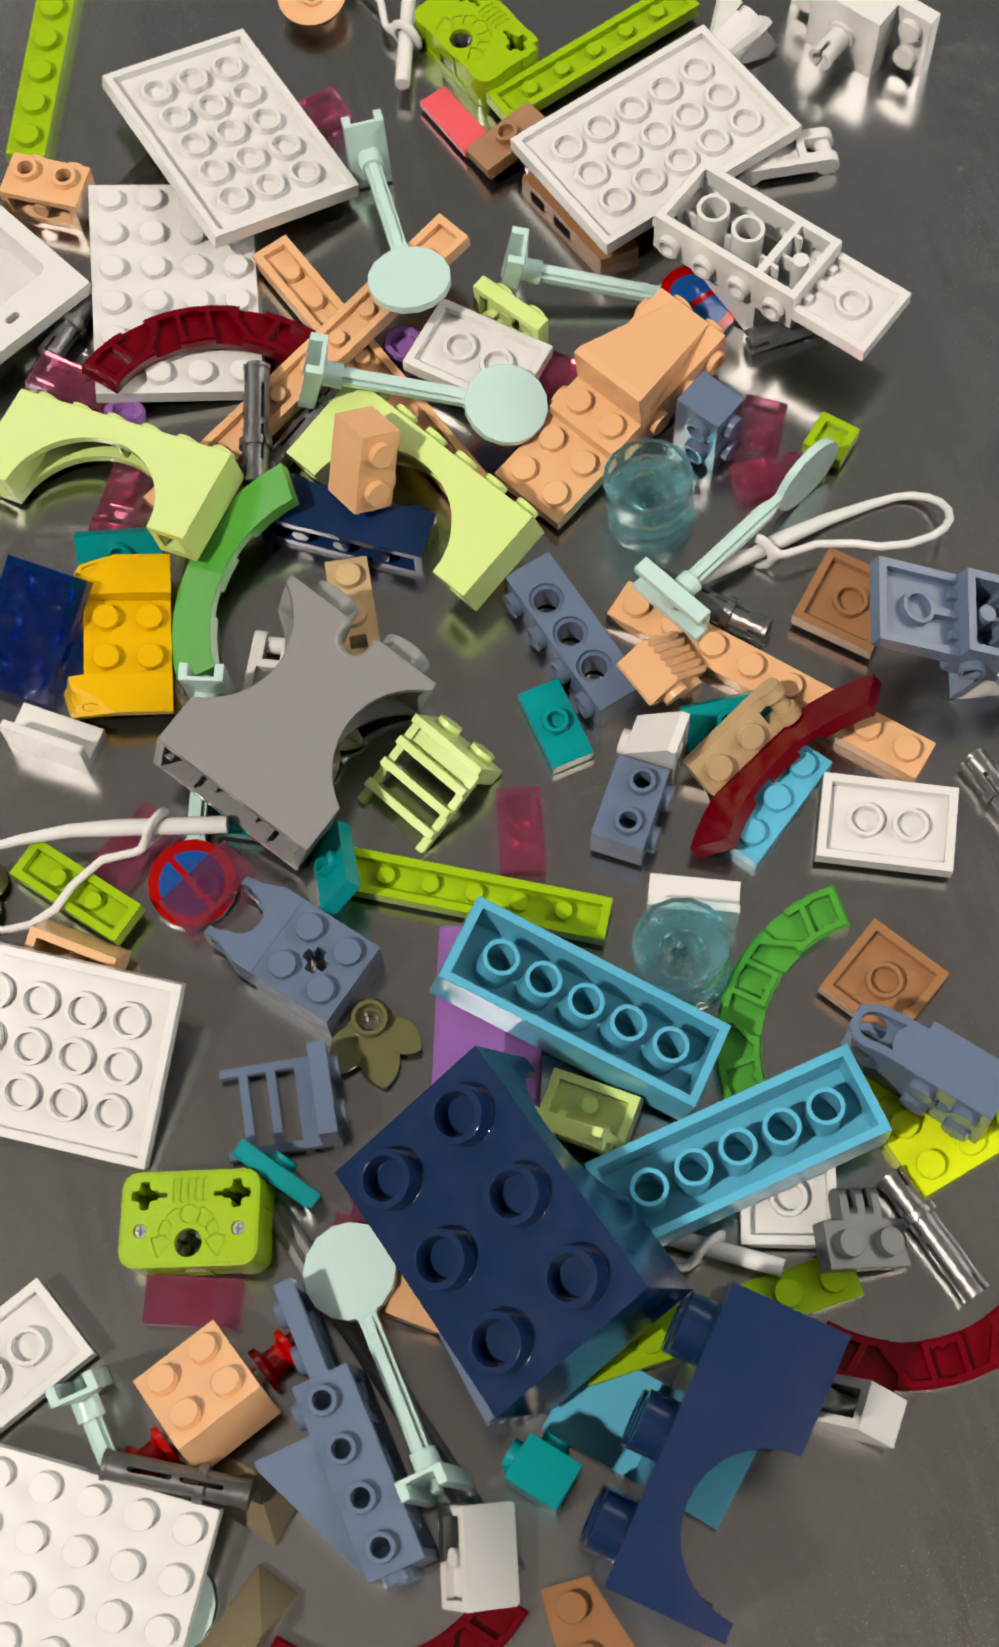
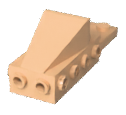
M660 288L652 298L647 297L641 301L634 312V317L627 324L579 346L574 352L577 377L568 387L566 385L562 386L553 395L549 406L551 414L545 419L544 425L531 440L522 443L494 473L495 477L506 486L508 491L517 498L521 497L527 501L543 519L557 530L571 518L611 474L616 477L627 465L633 463L643 447L655 435H658L665 429L671 417L676 413L677 399L703 371L713 376L723 366L726 360L724 331L715 321L709 318L704 320L693 312L692 307L683 297L679 295L672 296L663 288Z

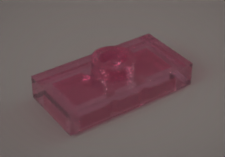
M43 350L25 381L26 389L38 394L40 391H44L53 395L58 400L70 404L80 402L91 410L102 414L104 407L108 404L96 403L95 381L82 373L81 365L46 350Z
M746 394L741 414L745 421L738 435V439L741 440L738 451L777 461L782 444L788 404Z
M541 786L496 789L501 876L510 878L546 876Z
M145 801L130 818H150L158 809ZM162 835L155 844L151 845L139 856L103 864L93 874L125 894L178 835ZM142 836L112 837L86 867L101 855L137 847Z
M223 840L159 904L193 937L244 887L241 883L245 877L254 878L257 873Z
M147 1274L142 1324L145 1326L202 1328L211 1320H214L221 1330H241L245 1282L243 1279Z

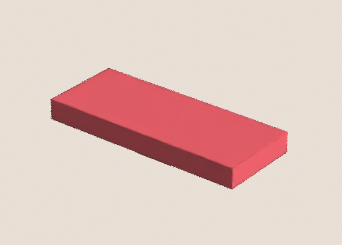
M446 86L420 101V107L458 150L468 158L465 148L484 135L486 130Z

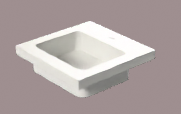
M0 205V364H2L92 293L90 282Z

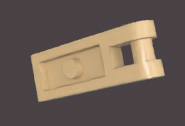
M367 556L324 562L327 582L342 590L355 603L359 611V615L352 622L343 648L351 654H361L367 650L374 640L380 641ZM366 641L368 643V647L351 649L350 645Z
M772 677L763 681L681 761L704 790L712 796L731 780L784 727H789L800 718L802 710L793 699H787L784 696L785 689L776 678ZM767 706H770L773 710L763 718L760 712Z

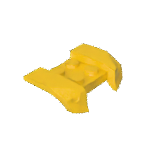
M113 554L80 564L72 577L63 615H73L83 610L84 674L69 676L67 688L63 693L71 718L84 720L107 716L173 714L170 554Z

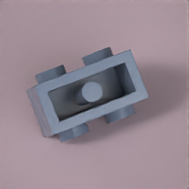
M703 371L677 399L673 444L680 448L691 462L703 464L711 471L722 460L730 461L741 445L739 435L745 421L742 417L745 399L741 397L735 387L728 383H721Z
M618 754L590 834V850L640 866L646 852L654 854L662 830L661 827L655 826L660 812L668 813L675 792L674 787L668 786L670 769Z

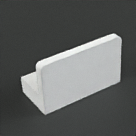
M25 702L14 723L3 719L0 724V731L9 747L90 774L107 737L105 730Z
M650 873L646 922L736 930L740 916L741 882Z
M496 1501L477 1504L454 1502L437 1504L442 1610L473 1613L517 1607L520 1604L514 1502Z

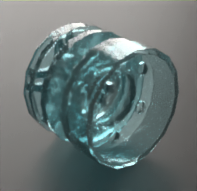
M639 439L626 443L615 451L604 467L603 491L606 501V520L611 535L622 546L632 551L657 554L671 550L686 539L694 526V471L689 457L678 446L663 439Z
M670 898L654 904L640 917L632 933V957L635 964L636 977L700 1010L711 1007L723 995L731 977L730 935L723 918L710 905L693 898ZM687 958L691 959V967L683 964L679 969L675 968V960L683 963Z

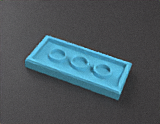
M641 1370L590 1388L584 1382L550 1412L542 1430L556 1436L570 1447L631 1482L642 1456L620 1446L629 1418L643 1389L649 1391L653 1389L668 1396L671 1387ZM758 1449L733 1455L713 1467L693 1490L684 1513L716 1531Z

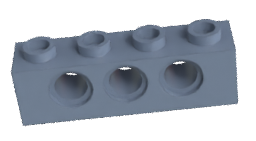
M549 551L507 575L505 578V595L502 596L507 610L514 618L520 616L528 627L526 628V634L531 644L537 651L543 649L551 660L549 666L556 679H559L562 685L567 683L575 694L573 696L574 703L584 718L587 719L591 716L596 725L601 728L643 703V697L616 666L624 655ZM542 605H552L556 609L545 613L537 608ZM573 637L580 642L574 646H567L560 641L564 638ZM596 670L603 673L604 676L600 679L592 680L585 677L584 674L588 671Z

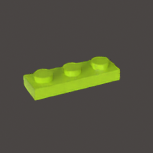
M40 842L29 845L9 874L53 904L67 884L85 868L47 843ZM91 874L76 887L61 908L117 946L122 944L146 911L141 904L95 874Z

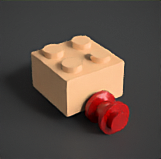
M211 1320L133 1380V1383L166 1433L164 1434L154 1424L149 1428L150 1441L139 1449L128 1444L123 1448L124 1453L157 1458L184 1465V1461L176 1451L177 1449L193 1467L199 1468L201 1463L209 1464L213 1467L282 1413L262 1384L266 1382L263 1379L265 1377L277 1392L282 1388L280 1376L292 1367L297 1369L290 1352V1348L296 1346L291 1331L284 1336L278 1328L273 1332L275 1343L264 1352L255 1348L247 1352L258 1367L256 1369L254 1365L249 1367L220 1327L214 1320ZM139 1469L131 1470L133 1473L157 1477V1474Z

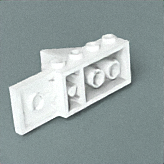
M704 159L690 176L683 180L670 199L658 209L652 221V226L654 227L653 246L666 258L679 261L689 267L695 275L703 279L726 309L735 317V320L744 331L748 328L760 326L766 318L774 322L778 321L788 328H791L797 322L858 360L863 361L910 303L911 292L841 252L843 241Z

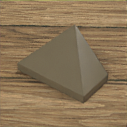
M229 1456L224 1457L211 1470L244 1478H254V1490L248 1511L232 1506L215 1505L224 1507L223 1514L278 1545L297 1509L261 1474ZM198 1482L197 1486H202L222 1491L224 1488L222 1486L206 1484L201 1482Z
M258 1564L200 1647H263L299 1594Z

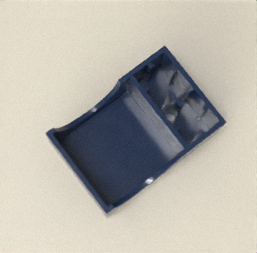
M474 1046L341 1166L335 1174L495 1417L548 1414L694 1289L626 1195L609 1188L589 1173L564 1148L548 1128L535 1108L526 1087V1078L530 1079L536 1073L527 1058Z
M735 1282L712 1290L709 1298L693 1291L689 1297L685 1296L680 1301L660 1351L681 1360V1366L668 1396L653 1389H650V1391L643 1389L620 1442V1446L642 1456L626 1494L605 1484L601 1486L579 1538V1542L584 1544V1550L599 1557L594 1571L605 1588L723 1644L726 1643L734 1623L712 1609L713 1603L698 1594L688 1576L683 1561L681 1524L687 1502L700 1480L713 1467L733 1455L756 1449H771L774 1451L790 1452L802 1457L851 1335Z

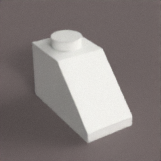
M679 711L637 715L632 730L624 728L616 753L670 769L668 786L672 787L686 750L691 714Z
M835 1374L815 1426L855 1441L894 1449L907 1400L872 1380Z

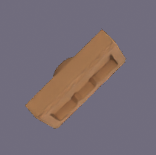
M527 101L465 148L469 159L492 180L519 159L511 149L510 138L545 117Z

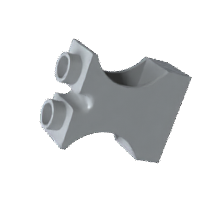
M291 575L286 581L278 608L284 630L285 649L284 655L276 667L261 681L243 691L220 697H191L157 738L153 763L223 816L228 815L232 823L298 871L322 837L330 829L340 809L335 796L332 778L333 758L337 747L353 731L371 721L389 716H415V714H420L436 683L425 675L430 668L429 661L425 655L411 642L398 635L389 634L383 642L374 640L367 650L361 654L356 655L347 652L343 646L352 622L359 615L355 603L342 590L329 582L318 580L310 589Z

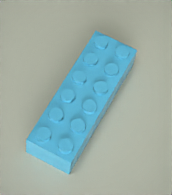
M481 896L477 897L469 910L429 990L430 993L619 1090L642 1097L644 1103L677 1120L684 1118L695 1109L731 1025Z
M845 1044L584 1163V1168L609 1188L624 1193L660 1244L665 1246L886 1144L892 1128L848 1044Z

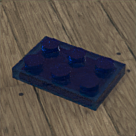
M8 554L0 578V690L53 707L93 586L92 582Z

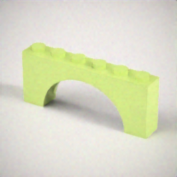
M343 386L286 453L311 478L319 484L327 486L329 483L335 413L373 406L400 429L401 444L397 453L396 465L411 467L431 476L443 486L447 494L451 509V533L445 553L433 570V573L445 587L477 611L545 533L535 520L539 513L523 498L519 497L514 502L505 495L508 489L492 474L488 473L485 478L475 471L478 467L477 464L464 452L458 449L453 454L446 449L445 446L448 442L433 428L428 426L423 431L416 425L418 422L417 417L400 403L396 408L386 402L389 399L387 394Z
M20 389L0 422V497L22 504L31 491L46 478L76 464L92 461H112L127 464L139 469L153 479L155 502L146 528L160 549L194 561H198L245 476L235 460V455L221 445L210 447L200 444L185 434L174 436L164 433L149 423L138 425L126 421L116 413L108 412L106 415L93 411L80 402L70 404L60 401L44 391H40L37 394Z

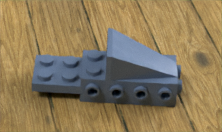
M878 556L870 562L871 645L940 661V670L949 672L951 699L960 700L999 695V575L969 567L959 574H953L883 556Z
M290 1277L273 1285L278 1300L272 1302V1307L282 1329L290 1328L296 1346L290 1348V1352L301 1376L306 1374L309 1376V1380L291 1388L296 1401L291 1403L290 1407L300 1431L308 1430L310 1436L254 1461L257 1471L365 1576L368 1584H384L386 1590L393 1587L394 1589H399L423 1577L420 1568L440 1559L438 1549L421 1507L401 1503L394 1483L408 1475L366 1371L347 1362L341 1364L320 1310L314 1306L307 1295L305 1285Z

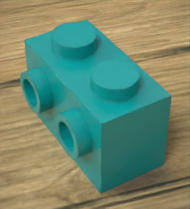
M544 1431L541 1438L530 1432L525 1442L516 1438L501 1462L502 1470L506 1472L504 1475L505 1486L555 1518L559 1515L580 1479L583 1465L569 1457V1449L571 1448L569 1445Z

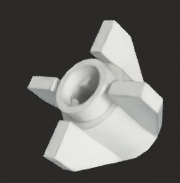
M716 0L710 26L712 34L742 64L769 57L779 45L769 32L766 31L773 23L770 18L762 15L758 16L746 5H742L737 10L743 3L742 0Z

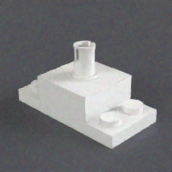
M791 0V3L798 6L800 10L809 13L805 42L814 46L808 54L811 63L815 67L818 66L823 58L825 59L820 65V70L829 69L835 59L869 79L886 59L893 61L901 69L908 70L918 77H921L929 67L941 13L918 0Z

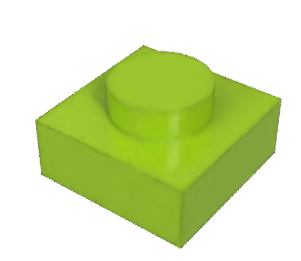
M822 411L804 440L801 451L805 453L811 446L823 438H832L838 443V453L831 466L839 470L856 443L860 429Z

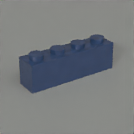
M290 474L299 505L272 522L262 532L263 537L346 558L367 556L369 564L424 577L439 534L437 513L431 512L428 508L418 504L406 506L392 502L390 507L354 515L328 490V485L310 482L298 474Z

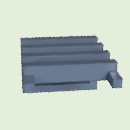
M325 1040L306 1043L308 1056L218 1071L221 1082L238 1079L246 1139L257 1147L258 1141L249 1077L266 1074L275 1144L259 1148L270 1156L275 1149L288 1156L289 1153L301 1151L309 1153L315 1152V1149L334 1146V1148L343 1147L341 1128L348 1127V1119L344 1098H336L334 1082L342 1081L339 1058L337 1053L329 1054ZM294 1070L303 1140L286 1142L277 1072ZM233 1151L229 1152L230 1163L241 1162L233 1156Z

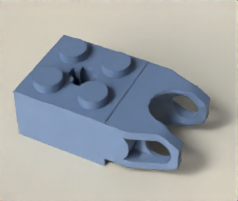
M246 876L241 884L244 886V892L254 899L263 911L260 923L253 930L246 933H233L209 925L203 933L206 940L227 957L238 975L332 1038L347 1017L352 1006L357 1003L383 967L384 961L381 948L287 887L262 883L257 879ZM322 963L326 965V969L322 972L318 968H316L314 973L310 971V968L316 964Z
M860 1004L847 1026L849 1030L842 1039L840 1046L848 1044L863 1074L899 1097V1103L911 1113L918 1116L927 1114L942 1123L941 1129L952 1138L962 1142L968 1139L976 1143L999 1110V1059L936 1021L933 1022L929 1029L909 1016L880 1004ZM876 1015L884 1020L886 1028L874 1023L859 1022L864 1016ZM862 1033L869 1034V1035L873 1036L875 1039H877L878 1041H874V1040H872V1039H869V1038H867L866 1036H864ZM852 1038L857 1046L870 1057L859 1056L853 1051L851 1047Z

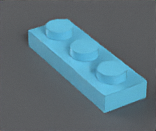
M807 745L797 751L801 755L800 758L789 766L774 782L768 779L754 797L757 805L742 830L737 848L728 850V852L755 870L818 787L824 772H829L833 762Z

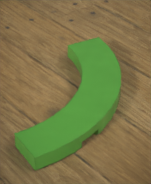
M282 463L260 475L232 499L198 561L189 560L179 587L172 621L173 666L179 686H181L178 681L179 662L188 663L196 676L214 675L215 664H220L217 644L218 618L215 616L220 593H224L230 577L239 562V559H237L238 555L253 536L257 538L272 522L299 505L289 470Z
M834 884L805 896L783 910L779 916L757 933L743 951L732 970L724 989L717 1019L731 1025L714 1064L721 1101L766 1081L762 1062V1028L767 1008L781 980L790 968L815 946L832 936L849 930L850 922Z

